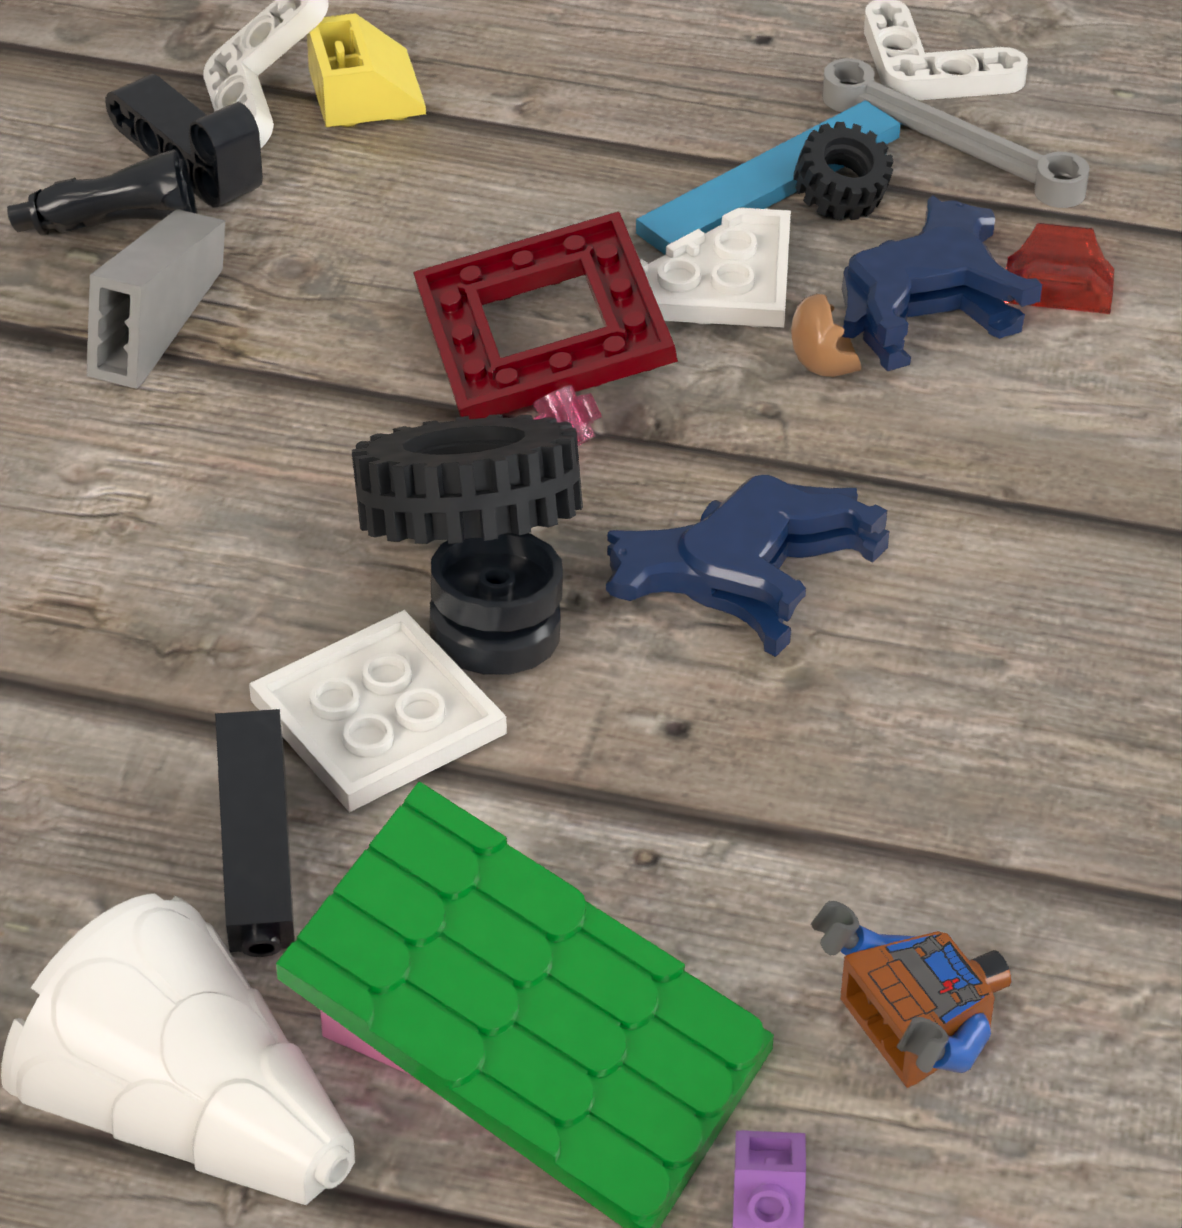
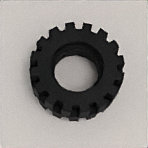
M836 122L834 128H831L826 123L820 125L818 131L814 129L809 134L799 154L793 180L797 181L795 186L797 193H805L803 201L809 207L816 204L819 206L817 209L818 213L825 216L827 211L832 212L833 219L842 220L846 214L850 220H856L860 218L861 213L868 216L873 213L875 207L879 206L889 185L894 161L892 155H886L888 146L884 141L877 143L875 141L877 135L871 130L865 134L861 132L862 126L853 123L852 128H846L845 122ZM828 165L845 166L853 170L859 177L842 176L834 172Z

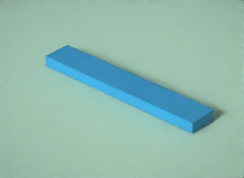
M864 100L637 218L636 234L666 255L667 245L697 229L704 233L722 225L723 215L736 208L765 209L796 193L795 186L797 181L793 180L799 154L809 134L814 129L818 131L820 125L828 123L831 128H834L836 122H845L846 128H852L854 123L862 126L861 132L865 134L870 130L877 135L875 140L877 143L884 141L885 144H888L899 138L901 123ZM836 164L828 165L834 172L845 167Z

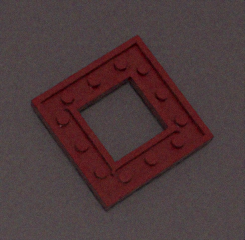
M620 211L413 272L460 417L469 416V419L486 418L489 415H501L678 362L674 342ZM585 275L603 321V328L500 358L482 305L498 300H506L515 295L549 285L560 284L566 280Z

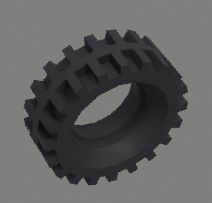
M501 414L489 415L486 418L469 419V416L456 417L455 421L448 422L433 420L423 422V426L394 428L391 434L377 433L370 436V441H360L356 444V449H352L360 529L362 531L368 530V536L374 538L387 535V541L400 542L405 539H414L415 544H428L434 540H448V544L463 543L464 539L480 537L484 541L498 539V535L514 533L522 535L531 533V528L536 526L549 528L558 525V519H571L576 516L575 510H582L583 508L576 428H572L571 423L567 421L557 423L556 418L545 417L534 420L532 415L503 418Z

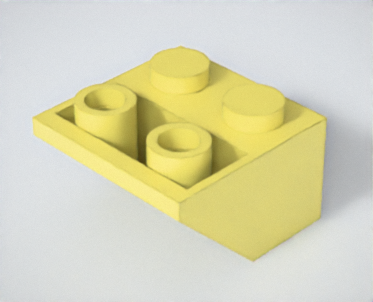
M356 13L324 17L307 34L309 72L326 127H350L358 123L387 119L402 120L410 116L426 114V106L407 49Z

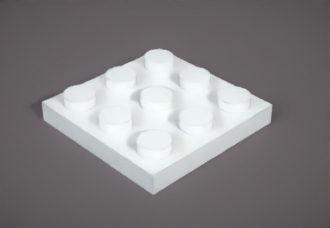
M405 610L249 683L252 703L259 710L280 709L282 737L349 812L507 734L506 716Z

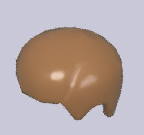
M813 294L805 297L799 303L792 320L791 336L793 349L799 361L810 372L824 377H834L860 371L861 363L850 338L842 337L844 328L833 323L831 312L834 310V306L828 303L826 295Z

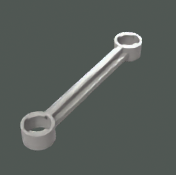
M850 58L838 59L829 63L824 69L822 98L824 103L833 110L843 112L866 100L900 122L901 125L1034 183L1035 196L1046 205L1056 208H1070L1082 203L1086 197L1090 169L1086 160L1076 154L1052 152L1043 156L875 82L874 70L869 64L861 60Z

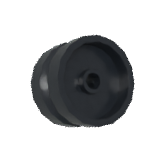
M514 533L498 535V539L484 541L482 537L464 539L463 543L448 544L447 540L440 544L431 558L429 632L430 637L461 669L484 675H510L533 669L550 658L560 642V602L562 600L563 588L562 559L554 548L530 533L522 535Z

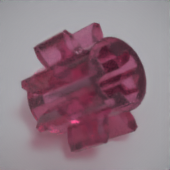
M569 385L533 403L539 414L534 420L551 417L556 418L557 423L566 421L571 423L572 428H576L578 446L596 437L590 424L602 418V415L591 393L577 397L572 385Z

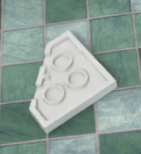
M736 208L723 215L722 225L707 233L699 229L667 245L666 255L649 264L641 259V265L664 320L692 322L702 325L729 324L747 325L756 328L784 327L791 210Z

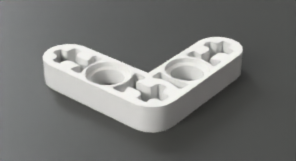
M275 0L217 49L205 65L203 76L214 111L235 102L243 103L256 120L261 148L270 138L274 126L258 76L322 21L327 13L328 0Z
M874 0L866 6L864 34L882 85L918 101L1008 94L1017 92L1024 87L1028 60L1021 51L1010 47H994L925 53L911 13L904 3L898 0ZM890 48H900L903 50H892ZM948 73H959L963 75H952Z

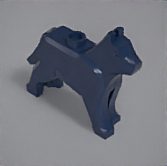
M931 196L927 200L925 225L919 235L900 241H885L878 247L856 253L849 259V265L844 269L842 280V293L846 308L843 324L844 334L842 337L854 339L863 332V340L879 357L880 365L887 372L908 366L911 362V356L903 350L905 342L903 339L908 333L909 325L907 317L961 309L984 327L989 335L1000 339L1022 332L1025 314L1020 309L1009 306L1005 302L1015 300L1021 307L1038 303L1041 299L1043 284L1036 278L1026 279L1005 270L992 257L988 247L983 243L994 233L995 215L991 209L975 207L955 200L941 202L935 196Z
M762 474L746 480L724 502L712 501L704 510L700 522L696 524L663 530H610L607 533V541L611 544L607 546V555L610 556V567L613 574L606 582V591L611 596L627 601L657 592L686 594L689 598L703 606L726 612L746 622L757 632L763 642L764 651L776 657L790 644L791 627L785 625L783 620L788 622L791 619L796 606L806 596V587L799 579L795 580L780 570L786 557H813L839 550L853 549L859 551L862 557L873 563L888 549L890 531L885 529L888 510L876 504L867 506L857 501V488L801 486L786 483L771 475Z

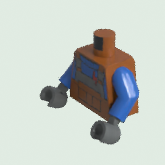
M837 901L827 902L811 922V926L814 930L825 933L820 940L825 953L837 955L841 951L842 954L846 955L844 956L840 999L906 1088L916 1085L939 1069L956 1073H965L970 1070L991 1036L990 1028L995 1000L993 993L1011 985V973L1004 957L998 951L992 950L968 960L952 938L940 931L921 936L878 934L860 926L858 917L846 905Z

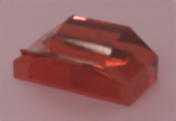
M1038 223L1022 247L1007 258V271L1026 279L1036 278L1043 284L1040 302L1027 306L1110 314L1115 268L1104 258L1092 228ZM1015 300L1005 302L1007 304L1019 305Z

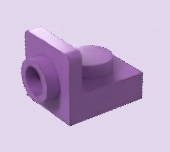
M736 1130L733 1228H804L806 1186L805 1133Z

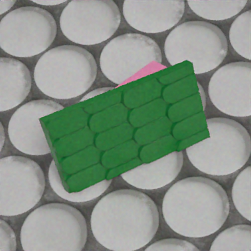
M420 781L404 799L402 806L400 805L371 841L369 848L364 850L334 888L333 894L327 897L298 934L296 941L291 943L276 962L277 979L320 1009L323 1037L413 1076L623 1228L661 1227L773 1049L774 1034L766 1030L762 1022L755 1015L686 972L684 963L585 901L584 895L576 887L508 845L505 835Z

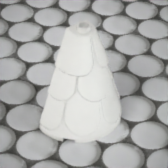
M155 893L131 898L105 911L88 923L58 951L31 988L40 996L27 1020L16 1018L12 1023L2 1058V1088L11 1095L18 1097L23 1104L111 1133L114 1139L194 1163L196 1171L302 1205H307L326 1188L332 1189L339 1185L355 1164L353 1137L298 1046L287 1041L258 989L250 986L214 926L205 922L195 908L177 896H174L172 900H163Z

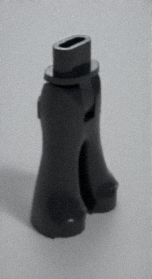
M174 149L139 161L108 176L94 179H76L75 177L56 181L53 185L30 194L28 202L7 206L9 222L16 232L36 229L41 236L49 234V229H54L60 233H68L116 220L150 219L161 221L177 209L197 214V207L187 166L183 159L180 160L177 150Z

